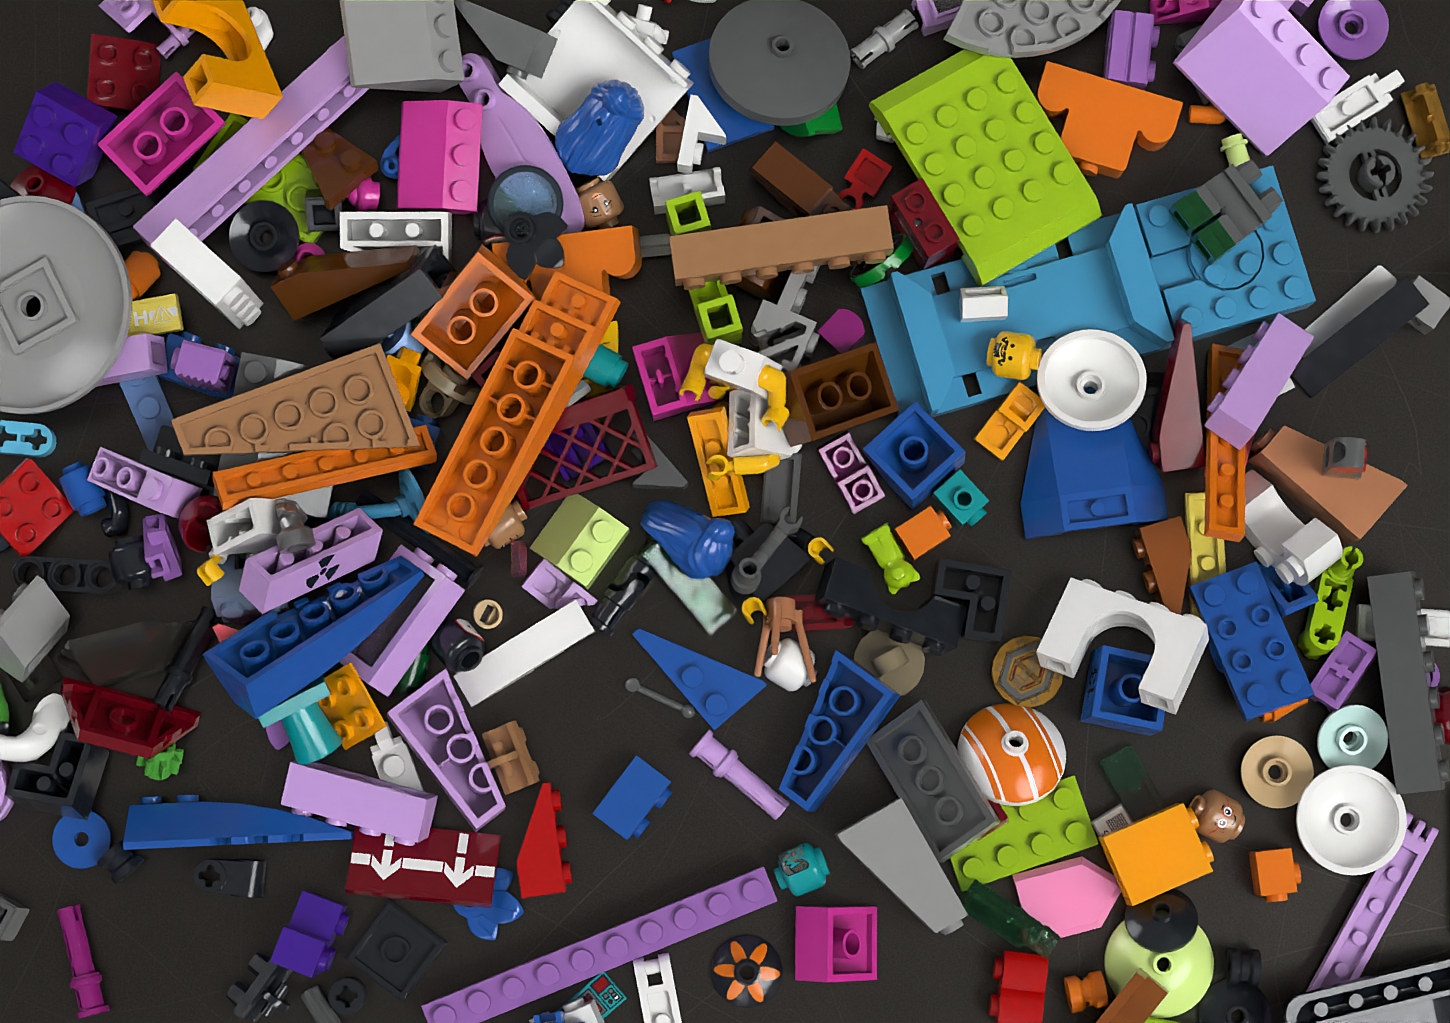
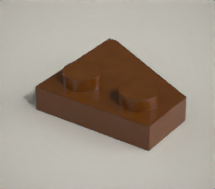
M328 127L317 134L314 140L301 151L307 168L311 170L315 185L319 187L323 196L324 204L330 211L352 193L363 180H367L378 170L377 160Z

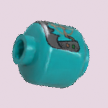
M807 842L781 852L778 856L779 867L773 870L781 890L789 888L790 892L797 897L823 887L826 883V875L830 874L820 847L813 848Z

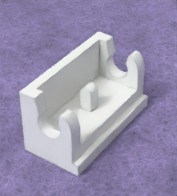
M720 167L694 171L692 174L682 173L649 178L655 215L666 213V200L696 191H701L705 206L725 203V192L722 185Z

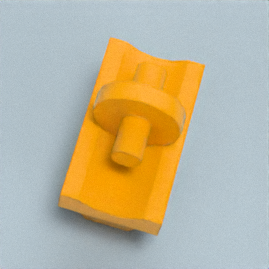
M401 347L396 357L387 355L386 359L406 411L411 412L422 367L418 366L421 354Z

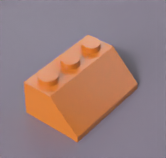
M482 244L454 278L444 297L431 306L410 335L468 380L471 374L535 299V295L519 276L513 272L509 265Z

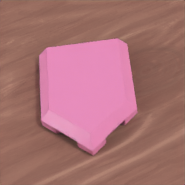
M1082 856L1012 875L1031 946L1102 927L1121 893L1113 874Z

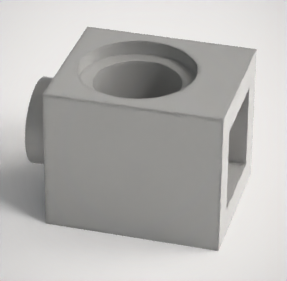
M1419 275L1411 282L1430 304L1409 320L1408 323L1425 335L1435 328L1449 309L1450 297Z

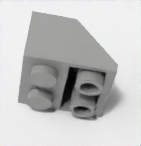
M38 575L29 585L23 583L12 597L13 603L6 611L0 609V668L20 682H23L67 632L70 619L66 609L44 579Z

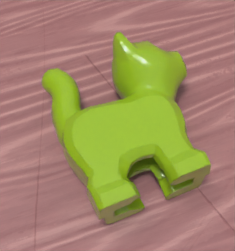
M888 522L861 537L862 542L868 545L876 561L884 569L885 583L891 594H896L902 587H908L910 582L920 580L919 573L910 563L904 560L905 556L894 538Z

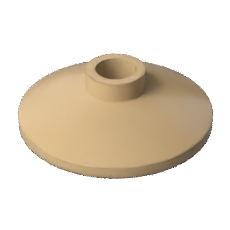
M1285 736L1265 737L1251 745L1243 757L1240 770L1243 786L1249 796L1257 803L1269 808H1286L1298 803L1304 789L1313 780L1314 776L1313 763L1308 752L1297 741ZM1273 765L1280 769V776L1277 779H1272L1268 773L1269 768Z

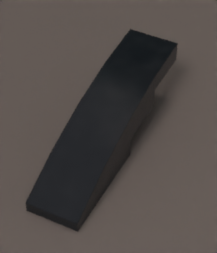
M1406 276L1303 358L1292 372V377L1311 399L1430 303Z

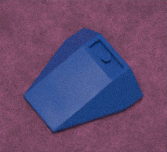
M1086 387L1084 389L1088 394L1096 392L1093 387ZM1046 407L1043 409L1035 422L1020 502L1025 539L1123 524L1152 523L1168 519L1164 484L1154 464L1151 463L1149 454L1130 418L1110 429L1085 431L1065 425L1057 420Z

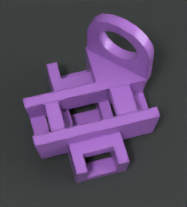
M165 514L145 516L143 518L144 553L146 563L148 562L152 568V578L163 576L164 580L168 581L181 576V556Z

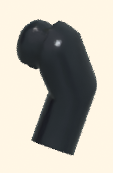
M105 489L111 518H105L101 521L102 531L108 538L114 535L119 537L127 528L126 497Z

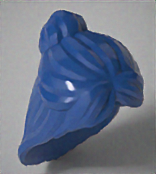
M619 80L598 82V84L591 88L590 94L580 107L559 125L555 136V146L558 156L568 171L589 176H605L616 169L626 146L634 136L638 125L644 119V104L636 88L631 87L627 82Z
M657 500L648 503L645 512L642 514L641 526L658 541L671 557V560L690 579L701 580L712 575L718 576L724 571L732 557L733 536L735 533L734 526L729 520L724 518L710 519L702 513L672 501Z

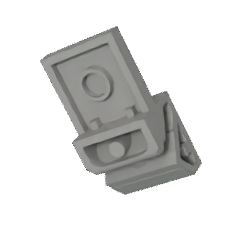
M814 266V271L806 274H793L791 272L778 304L776 305L763 299L752 324L750 332L751 344L759 346L761 350L758 352L759 354L782 365V372L784 374L803 367L801 366L803 358L811 359L819 341L820 334L815 333L817 322L799 314L808 291L803 289L806 282L813 284L820 266ZM773 341L774 346L769 347L767 343Z

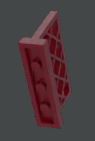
M632 382L580 399L564 409L551 434L556 433L568 439L561 456L544 447L540 451L541 454L558 463L551 478L533 469L538 459L537 456L517 490L523 511L652 470L658 466L634 401L636 394ZM626 409L632 421L627 434L609 426L614 413ZM607 416L605 422L598 420V418ZM589 422L601 428L594 445L576 436L581 424ZM574 427L572 433L565 431V429ZM606 431L624 440L617 457L598 448ZM634 431L637 435L638 440L632 437ZM573 442L591 451L584 467L566 459ZM628 443L642 450L646 463L634 466L621 459ZM595 454L613 462L608 475L601 477L588 470ZM562 465L581 473L574 486L567 487L555 481ZM618 465L625 468L624 470L615 472ZM530 475L547 484L543 495L531 500L525 487ZM585 476L592 479L582 483ZM552 487H554V488H556V489L559 490V491L550 493V490H551Z

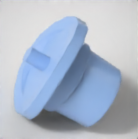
M411 320L378 342L382 346L385 357L387 355L396 357L401 347L411 349L420 354L423 353L425 346L410 335L413 331Z

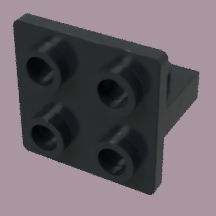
M162 425L153 452L143 449L138 463L153 467L203 488L200 496H213L215 487L213 472L218 471L221 454L184 456L174 429Z

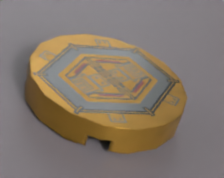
M1022 636L1013 638L999 648L992 660L991 676L993 686L1002 699L1015 706L1031 708L1043 705L1055 696L1062 684L1063 674L1040 666L1036 652L1042 640L1039 637Z

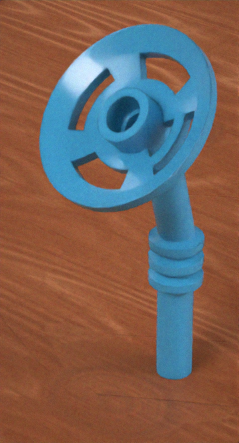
M403 469L399 470L400 495L394 498L395 502L357 506L356 503L335 502L329 506L327 519L333 520L357 508H361L371 519L399 515L403 518L410 515L415 522L419 514L418 512H420L425 502V498L410 470ZM307 516L308 519H324L313 516Z

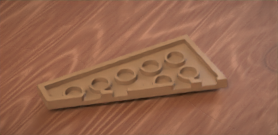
M380 343L171 420L184 456L420 446Z

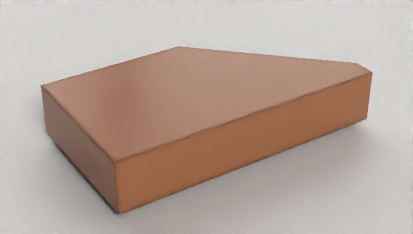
M673 108L656 126V163H678L686 120Z

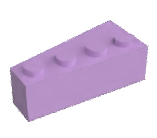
M444 669L387 712V718L469 825L477 832L502 813L506 805L465 715L449 674Z

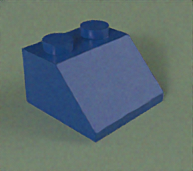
M916 401L863 448V452L888 486L912 510L965 463V450Z

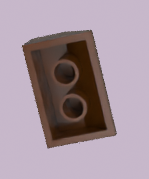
M877 342L785 373L786 404L784 406L789 410L790 415L783 427L790 447L811 442L899 411Z

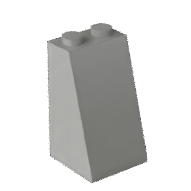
M902 798L892 800L834 834L837 841L930 931L948 935L964 925L961 919L968 914Z

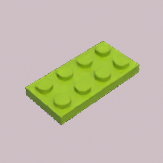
M1075 775L1061 779L1051 793L1037 802L1021 806L1000 804L1007 814L1009 822L979 841L976 839L949 859L960 891L963 892L1098 845L1099 843Z

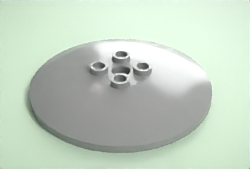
M10 197L0 200V411L15 414L50 412L63 408L85 396L104 379L116 363L127 339L131 323V283L126 264L115 242L106 230L85 212L72 205L47 197ZM37 297L40 300L41 309L37 315L30 317L26 311V305L31 298Z

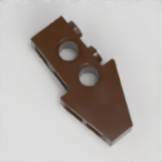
M776 141L770 144L748 169L754 178L795 218L853 210L832 190L834 187ZM863 260L850 261V266L859 265Z

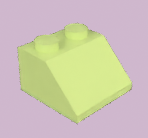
M574 494L565 498L530 546V549L588 590L630 531L627 526L599 506L579 494Z

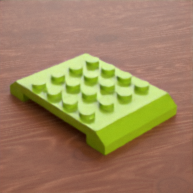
M964 49L871 101L869 104L871 111L886 135L891 134L918 180L923 178L960 239L958 246L964 254L961 258L979 287L988 284L1090 225L1102 216L1096 195L1015 63L1009 57H995Z

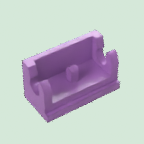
M1346 631L1339 644L1334 648L1310 685L1314 695L1310 698L1314 702L1319 701L1324 704L1330 713L1335 710L1338 711L1340 707L1345 705L1376 659L1377 649Z

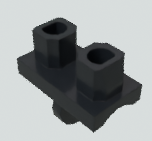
M256 953L247 967L249 971L257 976L253 984L249 987L244 982L237 981L226 994V997L235 1006L233 1013L241 1019L246 1018L256 1023L262 1014L269 1018L276 1008L286 1012L290 1004L283 997L290 989V986L285 981L292 973V970L271 963L270 957Z

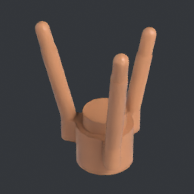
M773 597L767 599V615L764 616L763 614V627L754 670L755 677H760L762 673L770 630H772L771 654L775 656L778 654L780 632L790 631L792 624H795L809 680L811 683H815L817 678L803 626V611L795 610V600L792 598Z

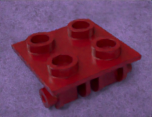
M91 34L87 99L108 110V107L130 111L135 110L159 88L161 53L156 47L160 44Z

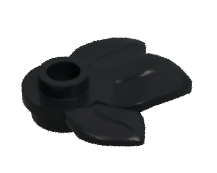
M517 212L507 219L504 226V234L510 244L506 258L513 272L520 278L526 280L531 275L536 264L545 268H560L564 265V249L557 238L566 231L568 225L561 217L551 212H544L536 216L527 212ZM522 224H527L529 228L528 234L520 237L517 233L518 227Z

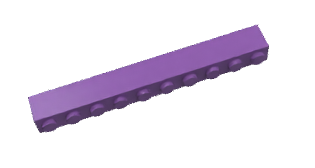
M761 866L425 1003L421 1007L428 1023H480L777 902V898L765 868Z

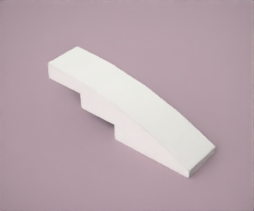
M574 600L483 656L482 661L475 669L459 672L454 675V678L469 704L473 707L531 673L535 668L564 652L565 649L595 631L577 600Z

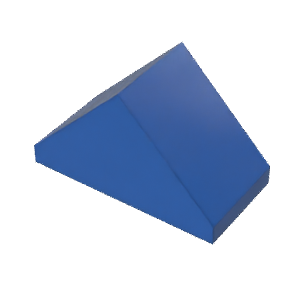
M1262 564L1259 565L1281 617L1319 601L1317 594L1309 584L1301 586L1291 582L1288 585L1278 576L1272 565L1268 568Z

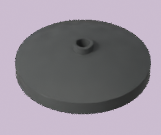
M749 0L730 10L720 20L711 37L708 52L710 77L720 96L742 115L761 123L780 126L805 123L816 119L830 110L839 100L845 89L851 61L847 41L836 23L820 9L801 0Z

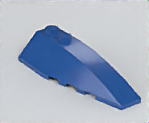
M402 556L394 558L358 574V581L351 584H341L339 582L326 588L328 594L310 602L307 597L293 602L294 609L277 616L276 612L272 611L263 615L203 654L204 659L234 703L257 719L316 680L356 648L399 606L424 577L423 570Z
M199 795L177 796V803H162V796L140 797V805H129L123 850L353 839L355 831L331 825L318 818L294 814L283 809L243 803L199 802Z

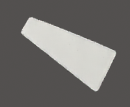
M1381 265L1372 270L1305 329L1314 338L1302 357L1305 358L1394 287L1397 282L1396 278Z

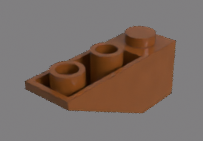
M1177 516L1134 531L1136 538L1132 539V546L1137 559L1143 558L1147 571L1143 573V580L1148 593L1154 592L1157 603L1167 607L1170 612L1181 615L1192 549L1182 518Z

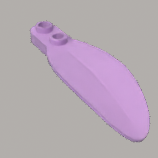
M474 53L462 56L465 81L459 83L470 103L483 104L481 146L495 178L507 169L520 165H531L545 170L553 176L562 191L564 205L561 218L568 225L563 234L581 232L584 228L585 220L578 194L543 128L525 107L515 101L498 85L501 79L488 58ZM472 66L473 71L472 74L469 76V70ZM489 95V102L486 105L485 97ZM519 172L509 176L500 184L507 196L515 201L516 206L523 212L533 216L544 212L556 213L557 198L551 184L542 176L531 172Z

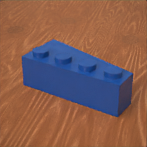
M835 650L826 679L822 682L817 701L812 713L808 716L801 740L795 748L779 787L782 793L807 812H816L901 696L847 654L839 650Z

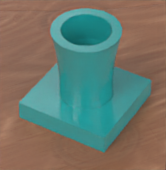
M323 674L299 692L258 717L263 728L281 720L290 741L296 763L300 765L322 759L336 750L342 743L341 736L330 724L317 701L331 695Z

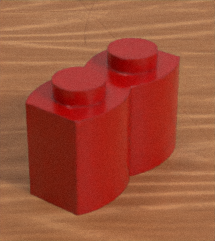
M1002 950L1001 957H995L993 979L999 980L997 994H991L989 1003V1016H995L994 1023H1042L1049 956Z

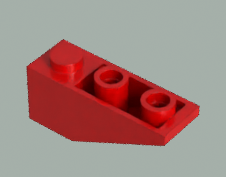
M550 782L542 783L517 859L522 898L566 892V884L572 883L570 862H563L561 847H567L565 826H558L556 811L562 810L559 789L553 790L552 783Z

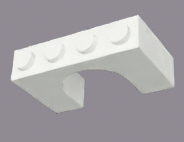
M176 218L150 245L173 267L176 273L238 329L244 324L246 326L251 325L261 314L259 308L264 303L245 281Z
M1070 578L1036 651L1040 666L1074 678L1089 644L1099 633L1116 626L1137 628L1146 633L1155 644L1154 654L1138 688L1141 703L1176 715L1209 641L1207 624L1191 614H1184L1182 616L1170 612L1162 604L1156 602L1147 604L1138 601L1127 592L1120 590L1112 592L1103 589L1095 581L1089 579L1080 581Z

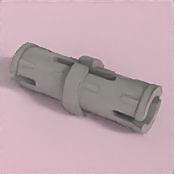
M904 9L883 27L878 25L872 30L873 34L855 48H852L850 56H856L853 58L856 65L864 69L866 65L885 51L891 52L895 49V44L913 30H916L919 26L916 21L911 22L915 20L912 13Z

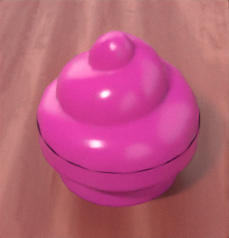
M369 177L367 180H363L346 198L359 212H367L368 209L376 210L380 197V183L372 181L371 177Z

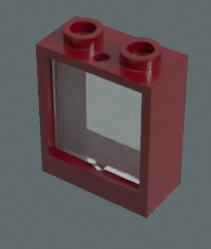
M923 178L891 196L888 204L889 220L897 234L907 233L910 237L911 242L914 244L910 255L920 271L935 267L953 256L960 239Z

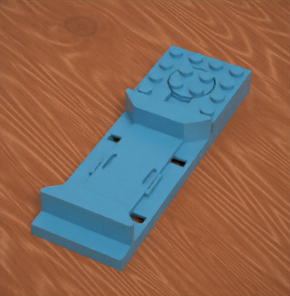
M1273 165L1260 169L1262 176L1249 186L1257 196L1272 187L1282 198L1283 202L1271 214L1272 217L1264 225L1211 266L1192 243L1191 239L1200 230L1217 220L1220 215L1218 214L1194 233L1187 236L1169 212L1174 203L1199 188L1196 187L1137 204L1135 207H1133L1132 203L1127 204L1120 213L1098 219L1065 238L1064 240L1068 239L1073 256L1059 259L1056 246L1053 245L982 286H1005L1008 295V316L1005 320L960 322V288L979 287L962 259L908 275H903L898 271L892 272L887 281L860 288L859 293L874 342H877L899 411H896L897 417L915 401L933 418L1005 397L1019 381L1029 389L1036 388L1038 370L1032 369L1030 376L1025 380H1016L995 376L992 367L987 366L989 342L991 338H996L1002 331L1032 335L1035 339L1036 348L1042 349L1041 359L1047 349L1059 338L1075 331L1088 329L1110 332L1123 338L1142 357L1171 347V343L1175 340L1173 335L1175 323L1179 319H1184L1191 323L1192 340L1197 341L1275 318L1278 313L1286 315L1308 308L1316 299ZM945 275L950 292L937 295L932 278ZM975 372L981 394L968 397L962 376Z

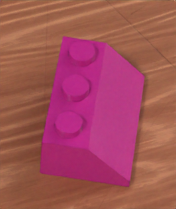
M176 71L97 145L148 196L225 126L226 123L213 109L193 104L184 79Z
M451 100L402 102L396 209L450 212L458 215H467L477 211L483 104Z

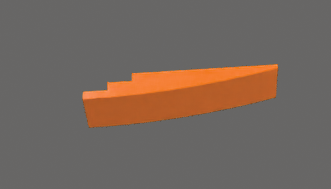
M558 271L554 272L541 300L534 299L519 330L512 329L413 525L478 556L528 474L586 371L621 303L617 298Z

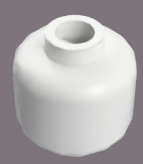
M792 638L782 639L779 642L778 654L775 656L771 654V645L768 647L763 666H765L764 674L770 681L790 692L798 690L802 685L808 687L811 684L800 643ZM810 650L811 657H812V661H813V665H814V664H815V654L813 653L812 650Z

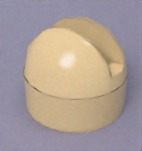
M486 599L475 605L472 615L478 626L491 629L501 622L503 612L497 602ZM487 605H490L492 609L484 623L480 621V618Z

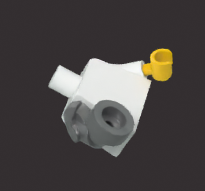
M250 498L207 520V525L213 547L209 552L210 559L198 567V576L207 586L219 580L225 573L218 564H224L230 554L264 551L278 545L281 554H290L315 546L316 542L312 528L304 525L308 519L307 515L294 500L285 498Z

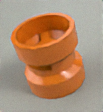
M1100 970L1089 972L1086 977H1083V980H1080L1075 975L1064 977L1065 992L1071 1013L1082 1012L1086 1004L1096 1008L1108 1006L1106 985Z

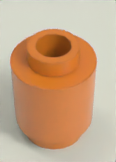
M134 251L124 262L130 278L132 301H137L160 277L159 263L154 256L147 252Z

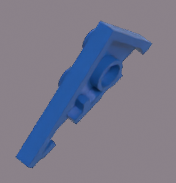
M638 629L632 634L713 730H716L767 686L763 680L642 629Z

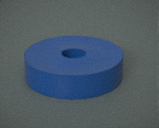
M90 811L88 820L63 816L53 831V849L57 857L70 867L79 869L94 867L98 865L97 861L113 846V831L109 822L95 811ZM81 832L86 833L89 838L85 846L79 845L77 837Z

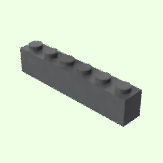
M1413 571L1367 577L1396 794L1445 789V782L1450 781V769L1448 760H1442L1440 745H1445V733L1443 724L1436 723L1435 709L1440 708L1438 687H1431L1430 672H1435V660L1433 651L1426 650L1425 636H1430V624L1428 615L1421 614L1420 600L1425 599L1423 579L1416 578V572Z

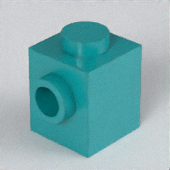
M961 469L931 496L959 528L966 522L972 527L987 514L983 507L989 500Z

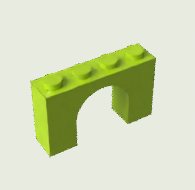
M701 191L665 201L666 220L671 236L711 230ZM720 280L705 282L706 286L700 289L688 290L705 344L714 345L716 339L734 345L742 343L743 327L733 295H728L725 285H721Z

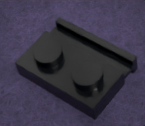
M134 187L88 202L86 206L90 217L106 230L117 248L122 249L143 242V239L133 226L162 199L158 187L148 196L138 187Z

